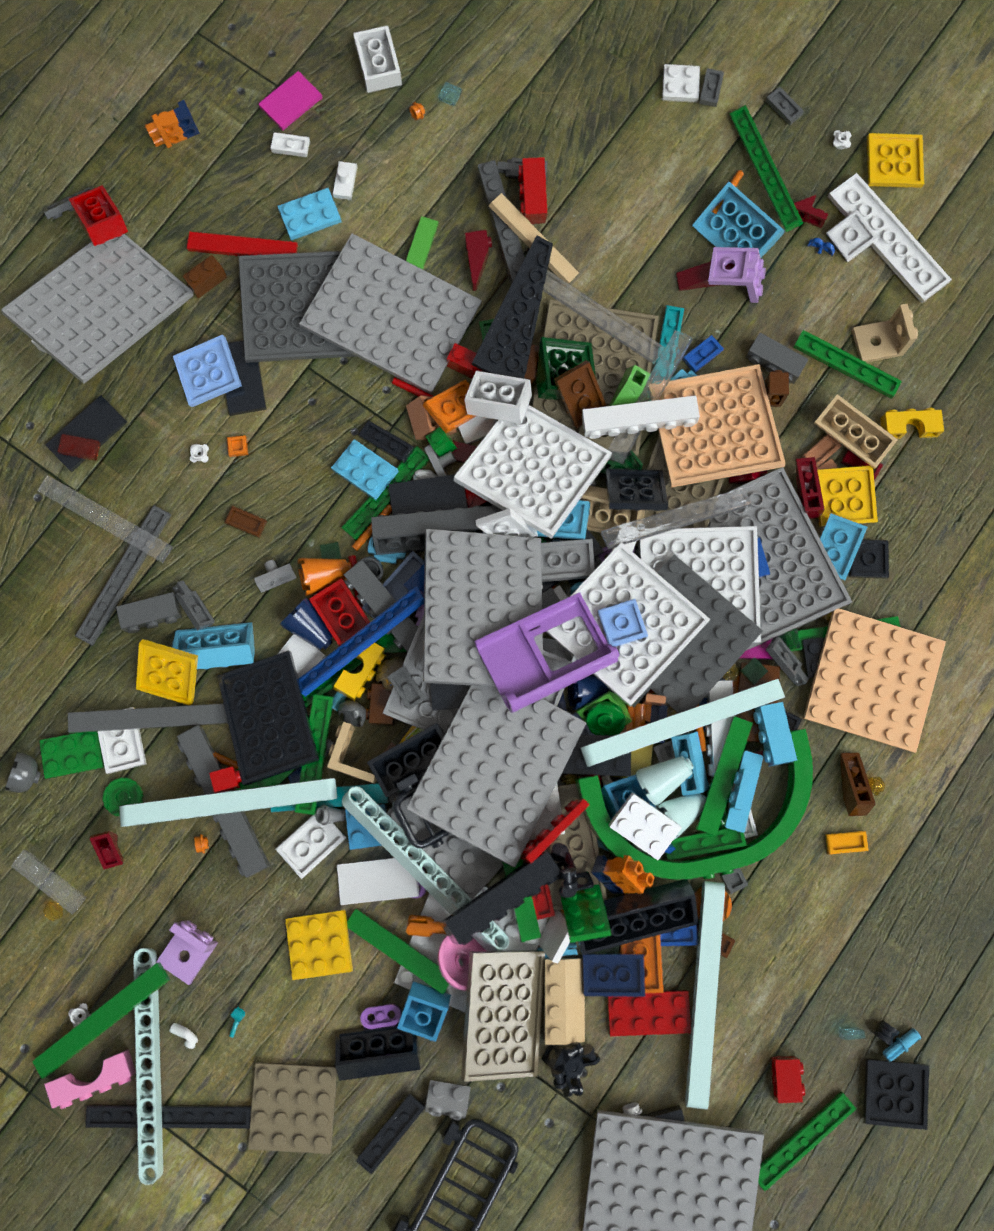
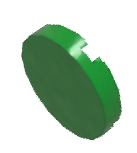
M601 701L589 708L586 723L589 730L595 735L616 736L623 731L626 718L624 711L619 705L609 701Z
M121 777L110 782L103 792L102 799L106 810L112 815L120 817L119 806L143 803L144 795L142 788L136 781Z

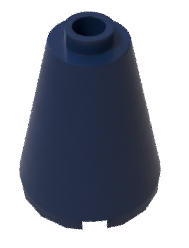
M307 598L280 623L282 628L318 650L321 648L326 650L333 643L331 632L311 601Z
M592 674L569 685L567 688L569 704L574 706L572 710H578L608 691L613 692Z

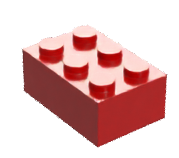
M545 157L522 158V165H519L518 182H522L519 189V201L523 200L520 213L531 224L546 223Z
M103 185L69 199L77 219L94 246L103 244L128 232L121 213Z
M342 578L309 599L339 647L370 623Z

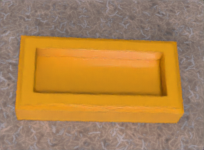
M866 831L825 835L828 855L869 851Z

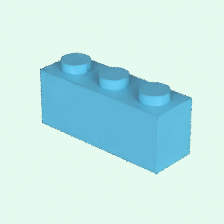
M783 702L764 705L754 709V720L759 726L760 732L758 736L764 746L763 757L765 762L768 763V767L796 761L797 757Z
M698 731L671 737L675 758L681 756L685 759L689 758L694 766L692 769L693 773L681 784L683 796L699 794L709 790Z

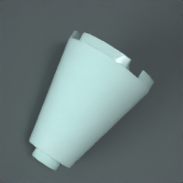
M681 756L641 768L636 772V776L642 789L645 788L648 794L646 796L656 806L693 773L692 769L694 766L689 758L685 759Z
M700 793L685 795L661 802L655 806L657 810L682 827L674 839H677L701 815L706 797Z

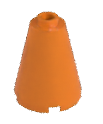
M298 559V564L302 566V569L298 571L302 589L306 590L305 596L319 592L341 578L345 580L344 574L352 568L350 562L347 563L346 559Z

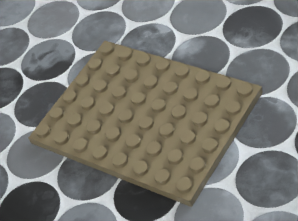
M550 300L544 337L592 343L596 380L605 403L609 406L627 368L636 365L651 373L659 316ZM650 376L635 403L646 402ZM536 383L532 407L585 437L583 425L578 428L573 426L562 399L538 398ZM642 431L635 434L620 433L617 436L602 435L596 439L586 438L609 450L612 454L618 452V455H625L632 450L638 457Z

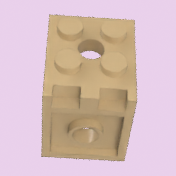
M908 303L900 305L887 321L853 327L851 331L859 359L868 363L903 356L918 337L917 328L914 327L912 321L913 313L909 310ZM870 339H877L879 341V345H872Z
M343 722L342 726L339 725L335 736L338 738L336 744H332L329 755L331 758L327 767L334 771L377 784L374 774L343 764L355 730L354 726Z

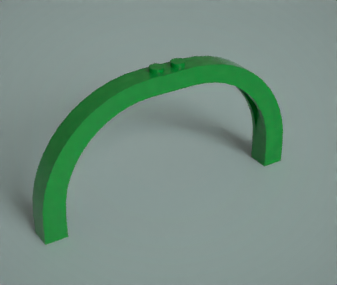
M806 729L790 731L797 760L787 763V790L778 815L765 832L745 847L686 861H664L647 856L630 845L621 834L609 827L608 824L611 822V819L604 804L598 775L575 779L579 800L585 799L590 804L583 813L595 836L612 855L621 858L629 855L634 861H639L643 865V870L646 873H651L653 876L676 880L699 877L710 879L714 878L716 873L722 872V875L734 873L733 869L753 864L777 850L792 835L800 823L810 799L813 781V761Z

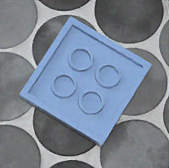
M220 335L173 356L188 404L191 407L242 386L224 335Z

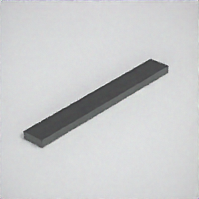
M153 505L75 635L77 638L94 646L170 519V513Z
M224 704L68 713V733L228 724Z

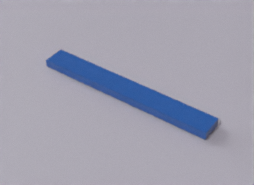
M418 586L414 587L299 678L301 694L306 697L424 604V594Z

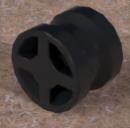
M881 1020L879 1029L875 1030L873 1034L891 1046L894 1036H898L900 1032Z

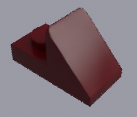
M817 195L794 203L802 221L822 229L828 213L822 209L812 207Z
M107 831L90 836L89 839L103 870L123 864L124 859L117 846L118 835L116 833Z

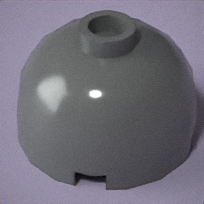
M17 752L5 788L6 791L15 793L26 792L32 787L33 783H38L41 772L37 771L38 764L33 757Z

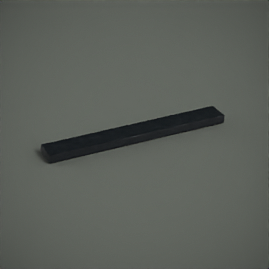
M87 1105L85 1128H138L137 1105ZM146 1105V1109L152 1112L153 1105ZM161 1105L162 1128L250 1129L252 1106ZM150 1123L146 1125V1128H154Z

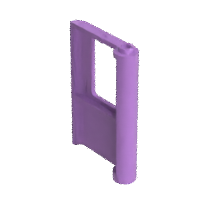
M580 592L475 641L476 649L507 709L511 713L618 662L619 657L618 649L607 643ZM576 617H581L597 646V651L562 668L551 671L534 637Z

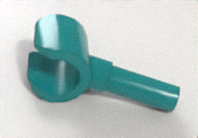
M237 1007L230 1015L235 1019L229 1037L232 1038L239 1023L245 1016V1011L240 1007Z

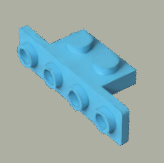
M749 751L743 752L739 772L736 773L734 778V791L731 792L729 798L730 807L725 828L741 833L745 832L763 761L762 755Z

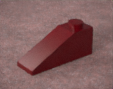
M487 230L465 233V244L473 291H477L489 257V248H492L491 236L487 237Z
M711 261L677 272L676 277L679 291L720 286L709 285ZM729 263L725 266V269L730 270L734 268L735 264Z
M815 457L796 459L798 497L809 519L819 518L825 508Z

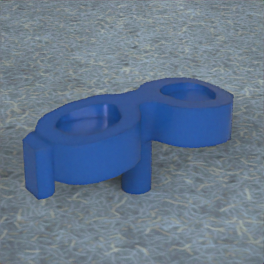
M813 238L809 241L808 246L819 248L818 254H821L822 250L833 256L835 249L831 243H824L820 238Z

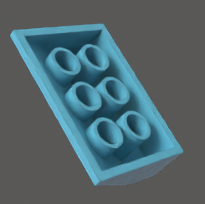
M730 182L724 186L692 225L716 247L758 248L760 258L785 233L783 228ZM722 200H724L717 214L711 212Z

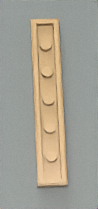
M502 193L489 205L529 248L537 235L547 240ZM552 247L548 267L567 286L579 272Z

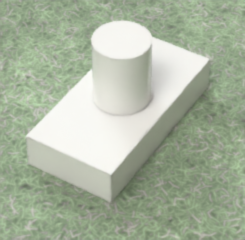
M339 161L333 191L334 198L352 199L357 164Z

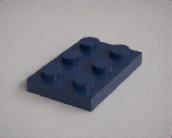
M644 954L583 955L584 996L645 997Z

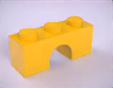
M927 408L923 411L907 409L903 412L888 410L880 418L881 427L896 439H901L907 433V424L914 425L918 429L919 438L938 437L944 432L942 410H935L934 408Z
M373 643L356 658L364 664L362 671L357 674H351L343 670L334 685V690L353 701L357 697L361 698L366 689L363 686L366 681L370 682L376 673L374 671L377 664L381 665L386 656L383 654L384 648Z

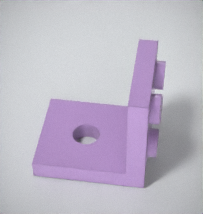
M714 247L708 279L709 285L746 286L750 302L758 303L759 296H762L763 293L761 280L765 279V268H763V259L760 258L759 249ZM727 264H735L734 268L730 270L725 269Z
M189 920L172 925L170 931L175 935L156 961V963L160 962L163 968L188 985L192 983L218 944L217 941H213V937L210 934L199 929L197 930V926ZM183 950L188 951L190 954L187 962L180 959V953Z

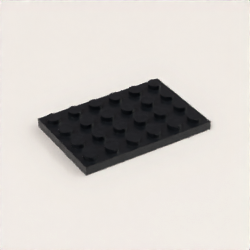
M288 650L217 676L242 785L247 786L319 761L292 652Z

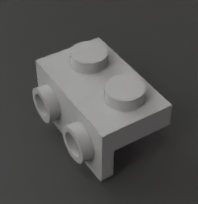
M430 1080L425 1111L429 1112L432 1116L446 1115L454 1120L465 1119L471 1087Z

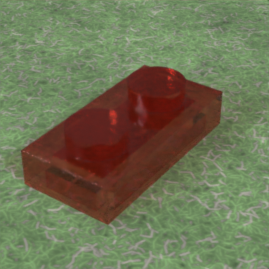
M62 434L57 452L63 455L96 461L101 443L96 440Z

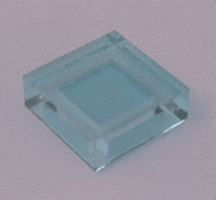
M446 82L438 99L455 107L462 93V88Z
M858 1027L839 1030V1036L844 1040L864 1039L865 1032Z

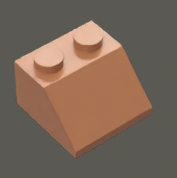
M419 396L406 405L416 440H427L426 436L440 427L423 407V403L432 397ZM456 428L448 432V434H455L457 432Z

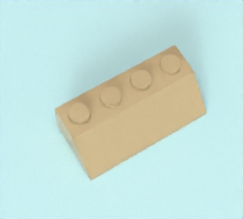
M838 394L814 422V424L874 469L898 441V439Z
M589 486L581 497V501L590 502L587 523L589 531L617 536L622 523L638 530L641 529L645 510L609 509L607 489Z
M545 958V1045H567L575 1042H585L583 958H561L558 964L552 962L550 958Z

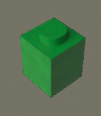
M441 427L426 436L431 447L440 457L457 449L450 435L445 433Z

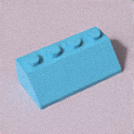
M250 622L213 626L198 631L196 628L176 630L172 648L198 655L197 669L251 664L254 662L255 654L253 624Z

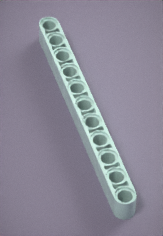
M779 679L587 745L582 747L581 751L586 765L589 767L782 699L785 695Z
M335 778L119 806L121 827L333 800L337 799Z
M352 787L343 796L342 804L351 815L450 914L472 900L422 849L415 848L409 843L400 826L363 789ZM350 795L354 796L357 802L353 801ZM365 810H368L371 813V816H368L365 813ZM379 824L385 827V831L380 828ZM393 838L398 840L399 845L394 842ZM408 853L412 854L414 859L409 858ZM422 867L426 868L428 874L424 873ZM437 881L441 884L442 888L438 887ZM451 896L456 899V903L452 901ZM494 921L489 923L491 927L482 933L476 932L472 935L486 951H502L509 944L508 936ZM494 939L498 941L499 947L495 944Z
M703 881L685 1098L686 1107L708 1109L725 897V884L721 882Z
M142 948L134 954V980L156 964L157 953L154 949ZM144 952H147L149 954V960L147 963L143 962L142 955ZM158 990L150 995V1003L148 1005L141 1002L135 1007L139 1179L145 1185L154 1183L163 1174ZM145 1015L151 1018L149 1026L145 1025L143 1021ZM146 1036L150 1037L152 1041L150 1047L144 1044ZM146 1058L151 1059V1068L145 1066ZM147 1079L151 1080L153 1084L151 1090L145 1087ZM147 1101L153 1104L152 1112L146 1109ZM147 1123L152 1124L154 1127L152 1134L146 1130ZM148 1145L154 1148L153 1156L147 1153ZM148 1168H152L155 1171L154 1178L149 1177L147 1173Z

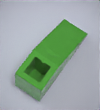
M636 365L627 368L609 406L635 403L642 393L650 373Z

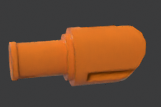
M410 915L406 928L408 935L430 937L433 933L446 934L439 923L441 921H434L431 916Z

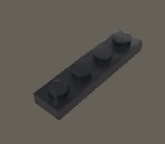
M410 1093L358 1156L356 1162L372 1175L426 1106Z

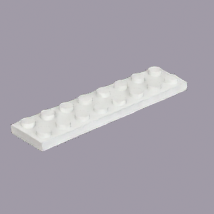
M857 173L829 193L828 198L845 217L855 210L859 211L879 238L871 247L921 303L952 280Z

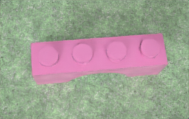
M128 1049L103 1060L101 1074L93 1082L79 1081L69 1073L44 1085L51 1107L60 1106V1109L72 1105V1100L79 1098L80 1101L92 1097V1092L99 1090V1093L111 1089V1084L118 1082L119 1085L131 1081L130 1077L136 1074V1070Z

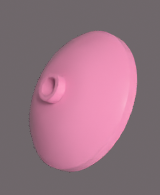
M446 936L438 950V966L442 976L454 988L467 991L469 952H482L486 950L475 939L465 945L453 944L449 937ZM459 959L462 960L463 966L459 964Z

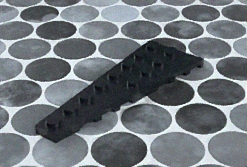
M538 235L536 236L471 365L486 373L525 378L553 243Z

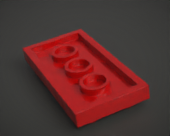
M576 799L569 802L564 808L566 812L555 816L550 822L552 826L549 829L540 831L536 836L538 840L525 846L522 852L523 855L520 858L525 863H532L590 804L585 799Z
M687 990L645 993V997L607 996L610 1036L691 1033L689 991Z

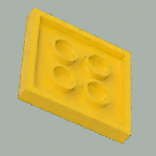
M868 134V186L923 187V135Z
M861 466L818 470L825 508L823 514L819 517V527L826 526L830 514L859 524L878 522L873 467Z
M142 639L139 642L136 690L191 706L194 702L198 655Z
M345 910L285 919L292 980L353 971Z

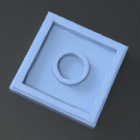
M636 599L597 610L608 644L617 647L648 637Z

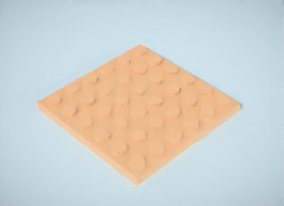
M760 365L649 385L651 401L687 396L697 397L700 415L697 424L692 427L676 426V428L669 430L658 428L671 488L785 467L786 463Z
M838 608L834 610L831 614L803 719L916 753L946 641Z

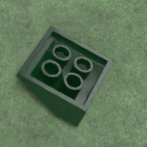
M547 337L540 338L536 379L538 398L562 399L554 379L586 360L590 362L596 378L592 343Z

